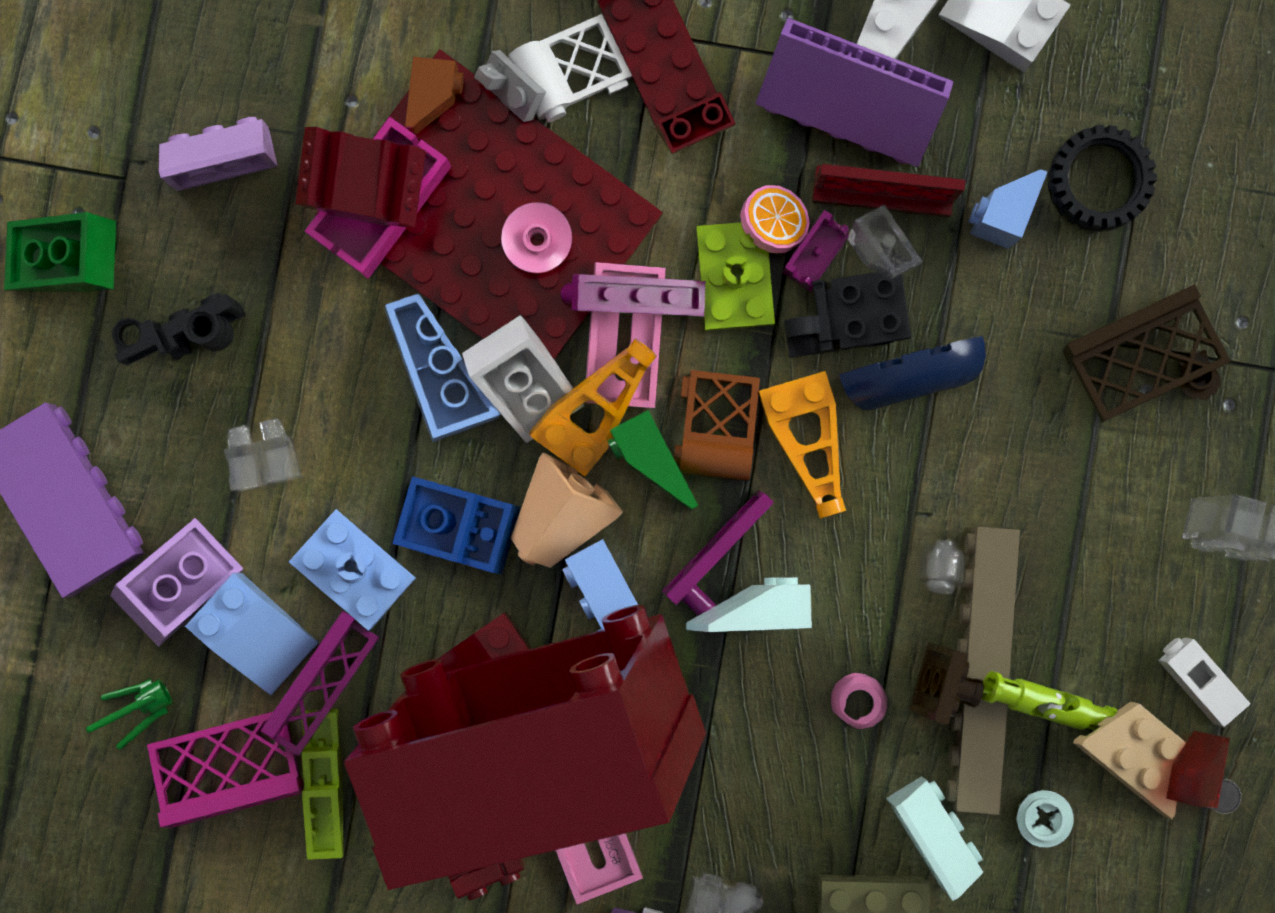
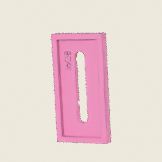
M595 262L593 275L665 279L666 268ZM591 311L586 378L616 356L619 325L618 312ZM632 313L630 344L636 338L650 348L657 357L644 372L628 406L655 408L662 314ZM634 357L630 358L632 363H639ZM615 374L610 375L597 388V393L609 402H614L625 387V380L620 381L615 377ZM594 401L584 402V403L597 404V403L594 402Z
M626 833L598 840L606 860V864L602 868L594 867L585 843L556 850L577 905L643 879Z

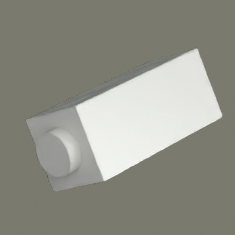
M1176 638L1163 649L1165 655L1158 661L1213 724L1225 727L1250 705V702L1194 639L1183 638L1181 640Z

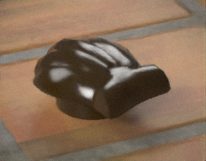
M1207 350L1196 353L1194 360L1210 364ZM1177 361L1179 367L1181 368L1180 377H1182L1186 364ZM1192 366L1190 373L1200 368ZM1214 370L1182 385L1181 389L1185 395L1192 399L1199 398L1206 401L1211 395L1217 393L1221 385L1220 376L1217 370Z

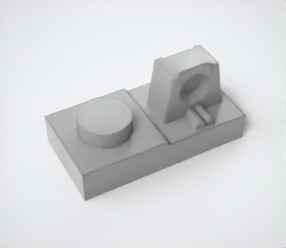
M500 50L492 51L487 63L479 66L474 76L476 80L481 82L487 90L492 91L523 122L533 120L546 94L542 87Z

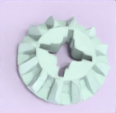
M1047 790L1030 793L1018 805L1016 822L1020 834L1031 844L1038 847H1053L1063 842L1069 836L1073 827V812L1067 800L1058 793ZM1037 806L1046 813L1054 812L1049 818L1052 831L1042 823L1033 825L1039 818Z

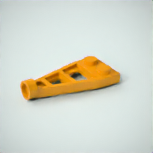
M635 338L627 349L623 350L569 393L552 404L529 432L530 437L585 477L609 447L607 440L613 438L610 430L620 424L644 372L657 355ZM634 357L639 363H632L630 358ZM617 374L625 380V387L616 401L609 402L597 393V388L610 375ZM587 401H594L604 409V417L598 429L593 433H587L570 420L571 413Z
M826 371L760 390L759 397L768 426L816 504L819 519L846 511L840 490L836 403ZM815 413L820 418V439L811 445H801L790 431L789 422L794 417ZM823 450L827 456L829 472L827 476L815 479L809 474L803 458L807 453ZM825 495H832L834 497V500L822 502V498Z

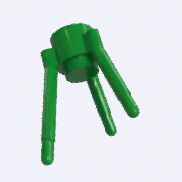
M151 678L137 685L102 694L101 700L106 701L140 692L135 695V702L87 726L86 732L91 733L139 708L144 714L151 712L147 718L116 745V748L121 750L157 718L168 713L166 707L172 704L171 696L160 679L153 682Z

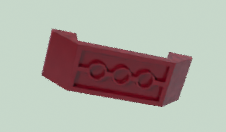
M596 0L631 72L632 79L650 118L671 154L736 125L722 93L717 94L674 0Z

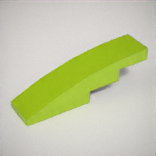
M331 709L301 753L304 780L302 801L307 860L343 858V790L338 709ZM305 710V713L307 714L321 710ZM316 717L307 718L308 728ZM302 720V733H303V736H304L305 731H304V725H303V720Z

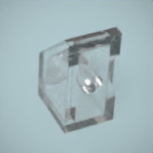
M885 205L855 219L847 239L867 268L890 279H894L922 264L923 261Z

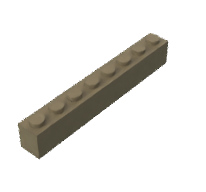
M977 526L972 527L971 533L966 534L964 551L965 554H969V569L964 568L962 589L967 590L966 604H961L959 612V623L964 625L963 639H958L957 651L968 654L966 659L969 662L967 677L984 680L987 673L994 671L1001 673L1002 677L1009 679L1020 530ZM982 698L979 705H976V708L959 703L957 714L951 719L952 730L956 731V744L950 745L949 765L954 766L953 780H948L946 800L951 802V807L955 811L999 815L1007 704L996 701L989 703L982 700Z

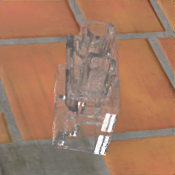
M276 418L260 422L263 441L254 443L251 441L248 426L228 429L229 448L224 449V453L229 465L231 491L242 492L268 486L269 484L303 478L293 439L286 435L280 419Z

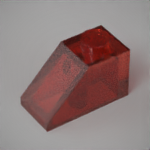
M1194 731L1172 764L1166 799L1197 807L1218 808L1230 738Z

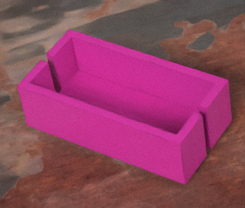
M389 117L373 138L374 140H388L399 145H413L426 150L418 213L450 170L451 165L444 155L423 140L419 142L415 134ZM319 211L305 232L321 246L369 279L407 227L394 225L389 227L332 216L326 212Z

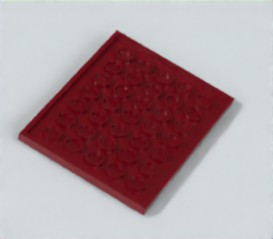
M441 49L432 58L456 61ZM456 61L458 72L463 73L462 94H456L455 104L416 134L419 142L423 140L448 159L451 168L418 211L415 227H407L380 264L482 339H485L521 315L555 360L591 312L571 310L572 304L565 303L561 298L562 287L567 283H572L573 274L593 275L595 262L626 265L661 218L663 212L535 118L531 121L523 122L492 91L487 90L481 82L474 78L475 74ZM409 90L389 116L403 127H405ZM528 203H545L555 207L566 217L571 227L572 245L568 256L558 267L548 272L530 273L523 271L511 263L503 250L501 235L506 219L514 210ZM535 234L531 238V243L534 246H540L544 242V237L540 234Z

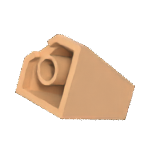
M542 453L512 532L511 540L519 550L518 556L530 565L537 563L551 568L619 518L623 511L609 492L596 483L593 487L588 480L578 475V471L563 460Z

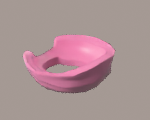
M852 673L835 683L831 693V707L834 714L856 729L875 726L883 719L888 708L887 695L876 679L866 674ZM864 690L872 696L874 701L873 708L868 715L855 720L844 712L846 699L853 691Z

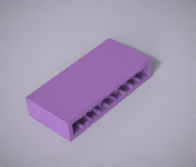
M788 18L778 40L755 105L763 107L769 113L781 114L792 118L803 126L815 127L828 132L834 138L846 139L859 144L868 151H877L893 157L899 163L918 167L947 104L954 81Z
M45 402L0 429V494L61 597L69 598L74 597L145 553L140 547L143 544L140 534L133 526L128 527L122 517L125 514L122 504L115 496L111 497L104 485L107 484V479L103 472L97 466L93 467L88 460L87 455L90 452L81 437H75L69 428V425L72 424L69 415L63 407L59 406L57 408L56 405Z

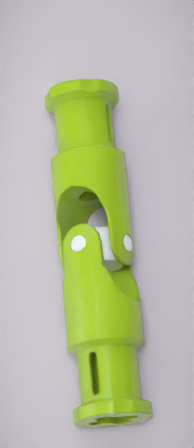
M994 671L987 673L983 680L982 700L989 703L996 701L1007 704L1011 710L1044 718L1078 730L1088 728L1095 731L1099 728L1097 725L1099 722L1107 717H1113L1117 713L1116 708L1097 706L1089 699L1051 689L1027 680L1004 678L1001 673Z

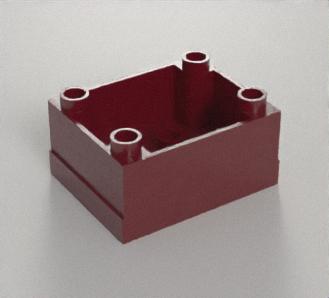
M632 605L606 615L602 619L604 630L445 672L440 659H433L416 664L400 674L405 691L388 711L372 715L353 727L358 746L344 761L375 844L372 849L388 890L670 822L706 732L694 696L688 693L662 614L647 617L643 605Z

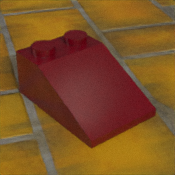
M505 612L438 659L441 660L444 670L447 672L532 648L508 613Z

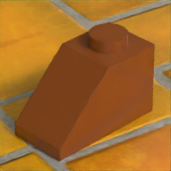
M413 57L405 122L406 129L413 134H418L455 104L456 94H462L463 73L458 72L456 61Z

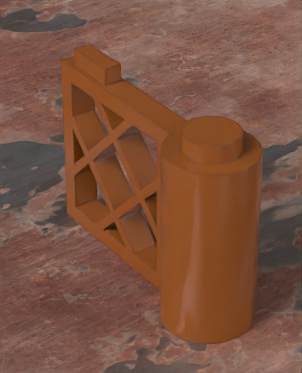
M691 370L690 377L683 376L681 398L687 399L682 445H675L674 460L677 466H680L679 470L682 474L749 481L760 378ZM697 380L711 381L719 392L704 403L695 392ZM720 383H729V385L723 388ZM736 385L752 386L751 398L740 407L727 393ZM723 396L735 411L720 422L708 407ZM695 400L700 407L693 412ZM748 406H750L749 417L743 412ZM702 411L716 425L707 433L691 432L692 419ZM739 415L747 425L746 438L732 437L724 425ZM720 430L723 435H714V433Z

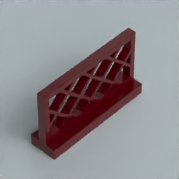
M822 164L815 168L812 202L949 218L952 215L953 202L965 190V180Z

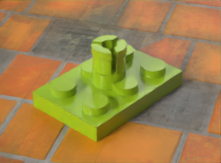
M741 222L696 226L700 280L706 281L705 331L775 325L769 252L760 249L753 243L754 239L749 233L746 235Z

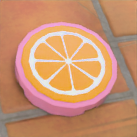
M765 185L754 190L743 203L740 214L742 228L746 235L749 233L754 239L753 243L756 246L771 253H786L798 246L807 235L810 224L808 211L801 199L791 190L775 185Z

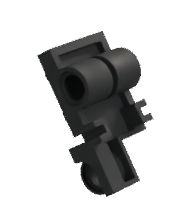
M890 269L893 272L889 274L884 273L888 270L831 279L832 289L829 290L825 281H812L817 316L797 317L784 321L789 357L837 352L835 342L839 341L842 350H849L850 348L874 347L894 343L895 341L912 339L902 272H900L902 269Z
M215 293L201 300L202 306L190 312L188 309H182L171 314L168 317L169 322L163 325L150 319L142 323L133 318H124L115 324L112 331V337L118 352L114 355L119 363L128 366L156 351H159L162 355L171 353L174 360H179L183 355L192 354L189 347L191 342L211 351H221L227 348L233 340L234 332L231 323L246 316L239 302L226 294L221 296L220 293ZM135 325L139 329L140 337L136 343L127 345L123 341L122 333L126 327Z

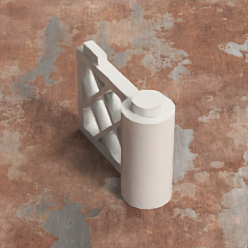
M602 14L541 41L526 43L513 50L508 56L511 61L546 91L536 114L539 120L546 119L547 122H553L566 115L565 109L568 106L607 89L609 95L628 87L627 80L632 77ZM598 26L604 38L601 49L581 42L585 31ZM579 34L578 40L571 38ZM560 42L574 46L570 62L555 58L551 46ZM606 44L610 52L604 51ZM578 49L598 55L593 71L573 64ZM601 57L614 61L620 73L610 78L596 73ZM560 67L567 69L565 76ZM570 71L589 77L590 80L587 88L573 94L567 82ZM594 79L600 81L599 83L592 85Z

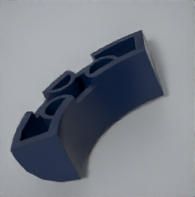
M983 336L965 339L944 346L902 355L901 358L871 364L839 374L845 393L853 404L862 410H874L927 394L967 385L972 382L983 370L986 358Z

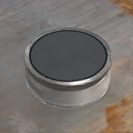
M1219 777L1210 780L1206 784L1203 791V799L1207 807L1219 814H1230L1240 806L1242 793L1235 782Z

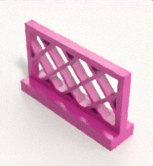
M273 712L147 744L161 812L157 813L160 828H174L302 794L304 780L300 777L296 755L286 748L285 751L280 749V744L277 742L272 744L258 735ZM288 722L280 736L293 744ZM257 725L253 732L246 728L249 726ZM238 729L250 735L240 753L224 744L231 732ZM223 734L219 740L212 737L215 735ZM204 738L216 744L206 762L190 753L197 741ZM255 739L271 748L261 766L245 757ZM188 743L185 749L178 746L181 744ZM172 747L182 753L171 771L161 765L158 750ZM221 748L237 757L226 775L211 766ZM276 751L287 758L290 773L276 776L266 770ZM187 757L203 766L192 784L177 775ZM242 761L258 770L251 782L245 785H241L232 779ZM208 770L223 778L216 792L210 794L197 788ZM163 772L168 775V777L166 778L165 782H164ZM262 774H265L268 777H270L268 779L259 781ZM173 779L189 789L180 802L169 804L166 790ZM228 783H231L232 785L236 786L224 790ZM194 791L201 795L199 797L191 798Z

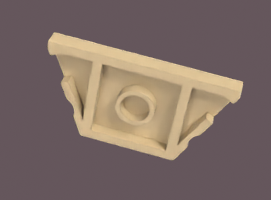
M1129 702L1120 708L1116 715L1107 717L1097 724L1098 729L1087 736L1080 735L1074 740L1073 743L1159 814L1173 819L1176 811L1186 742L1141 704Z

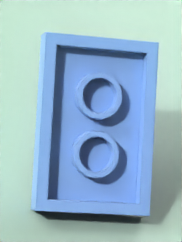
M337 509L289 561L293 567L345 612L354 617L367 631H370L416 579Z

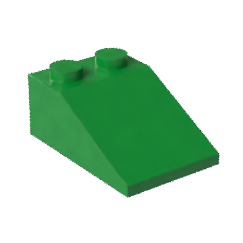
M83 212L7 222L4 290L30 292L113 290L116 220Z
M649 410L610 430L613 438L607 441L617 461L624 459L630 468L687 509L692 510L698 506Z

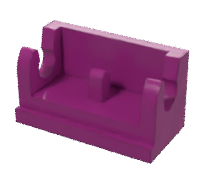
M824 210L782 273L811 292L813 289L812 281H817L821 278L850 236L847 233L849 231L848 226L845 224L839 225L833 220V215Z

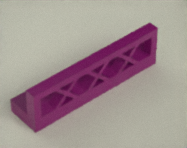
M342 611L269 717L261 732L299 757L379 637L367 631L363 626L355 622L354 617ZM351 629L368 639L361 652L346 654L343 641ZM341 647L342 655L333 657L338 648ZM356 658L350 668H348L347 659ZM343 660L346 674L342 680L326 684L323 671L328 663ZM320 676L322 685L313 687ZM336 687L328 698L327 689ZM323 690L325 705L321 711L306 714L303 702L306 695L310 692ZM300 706L302 715L293 716L297 708ZM316 717L308 728L307 718ZM303 720L305 734L297 746L280 736L288 722Z

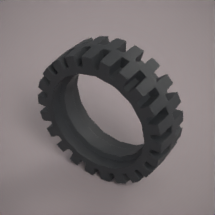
M1096 125L1092 128L1088 127L1069 138L1055 154L1048 172V177H1050L1048 191L1051 190L1052 192L1050 197L1052 203H1056L1059 207L1057 211L1061 216L1066 215L1068 217L1067 221L1072 225L1078 224L1080 225L1079 228L1084 230L1093 229L1094 232L1113 230L1135 219L1149 204V200L1155 191L1153 185L1157 181V173L1153 172V169L1156 167L1155 161L1149 158L1151 154L1149 148H1143L1140 144L1142 140L1138 136L1134 138L1130 136L1131 131L1127 129L1118 130V126L1113 125L1103 127V125ZM1103 145L1115 148L1127 157L1133 167L1135 185L1132 195L1123 206L1114 211L1099 212L1088 209L1076 200L1070 189L1068 174L1071 163L1079 152L1088 147Z

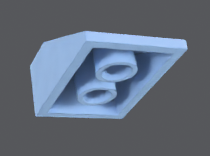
M233 573L185 626L214 653L270 695H273L319 643L243 573Z

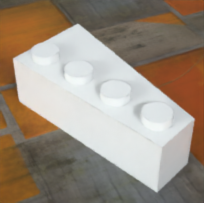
M874 0L857 44L897 59L939 0Z

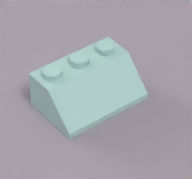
M921 776L886 799L940 888L954 901L983 873L978 865L983 859L972 842L968 844L964 842L959 833L964 828L955 813L951 811L947 814L941 804L945 797L936 782L928 783Z

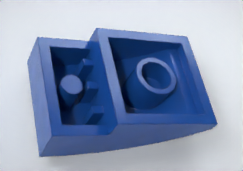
M412 476L393 544L488 572L502 574L512 541L511 535L521 507Z

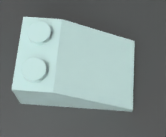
M798 577L764 578V585H751L688 621L686 629L703 632L812 628L810 585L798 584Z

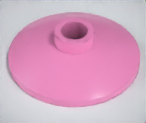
M536 202L522 205L508 216L502 229L501 240L503 250L512 264L526 272L544 273L555 269L566 259L572 245V232L568 220L558 209L545 203ZM535 234L542 235L544 237L543 244L534 246L531 243L532 236Z

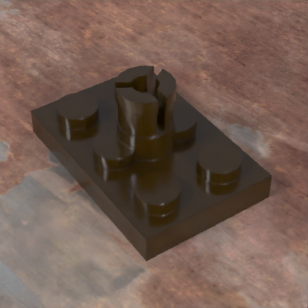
M928 642L909 710L935 722L948 725L950 717L954 718L956 716L959 703L976 708V705L978 706L981 701L984 684H982L983 680L967 677L969 672V662L966 661L968 654Z

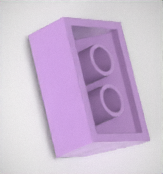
M247 117L238 120L235 126L223 128L222 125H215L204 128L202 130L203 134L195 136L177 134L168 138L169 142L159 144L160 178L176 191L278 167L269 127L262 119L257 120L256 117Z

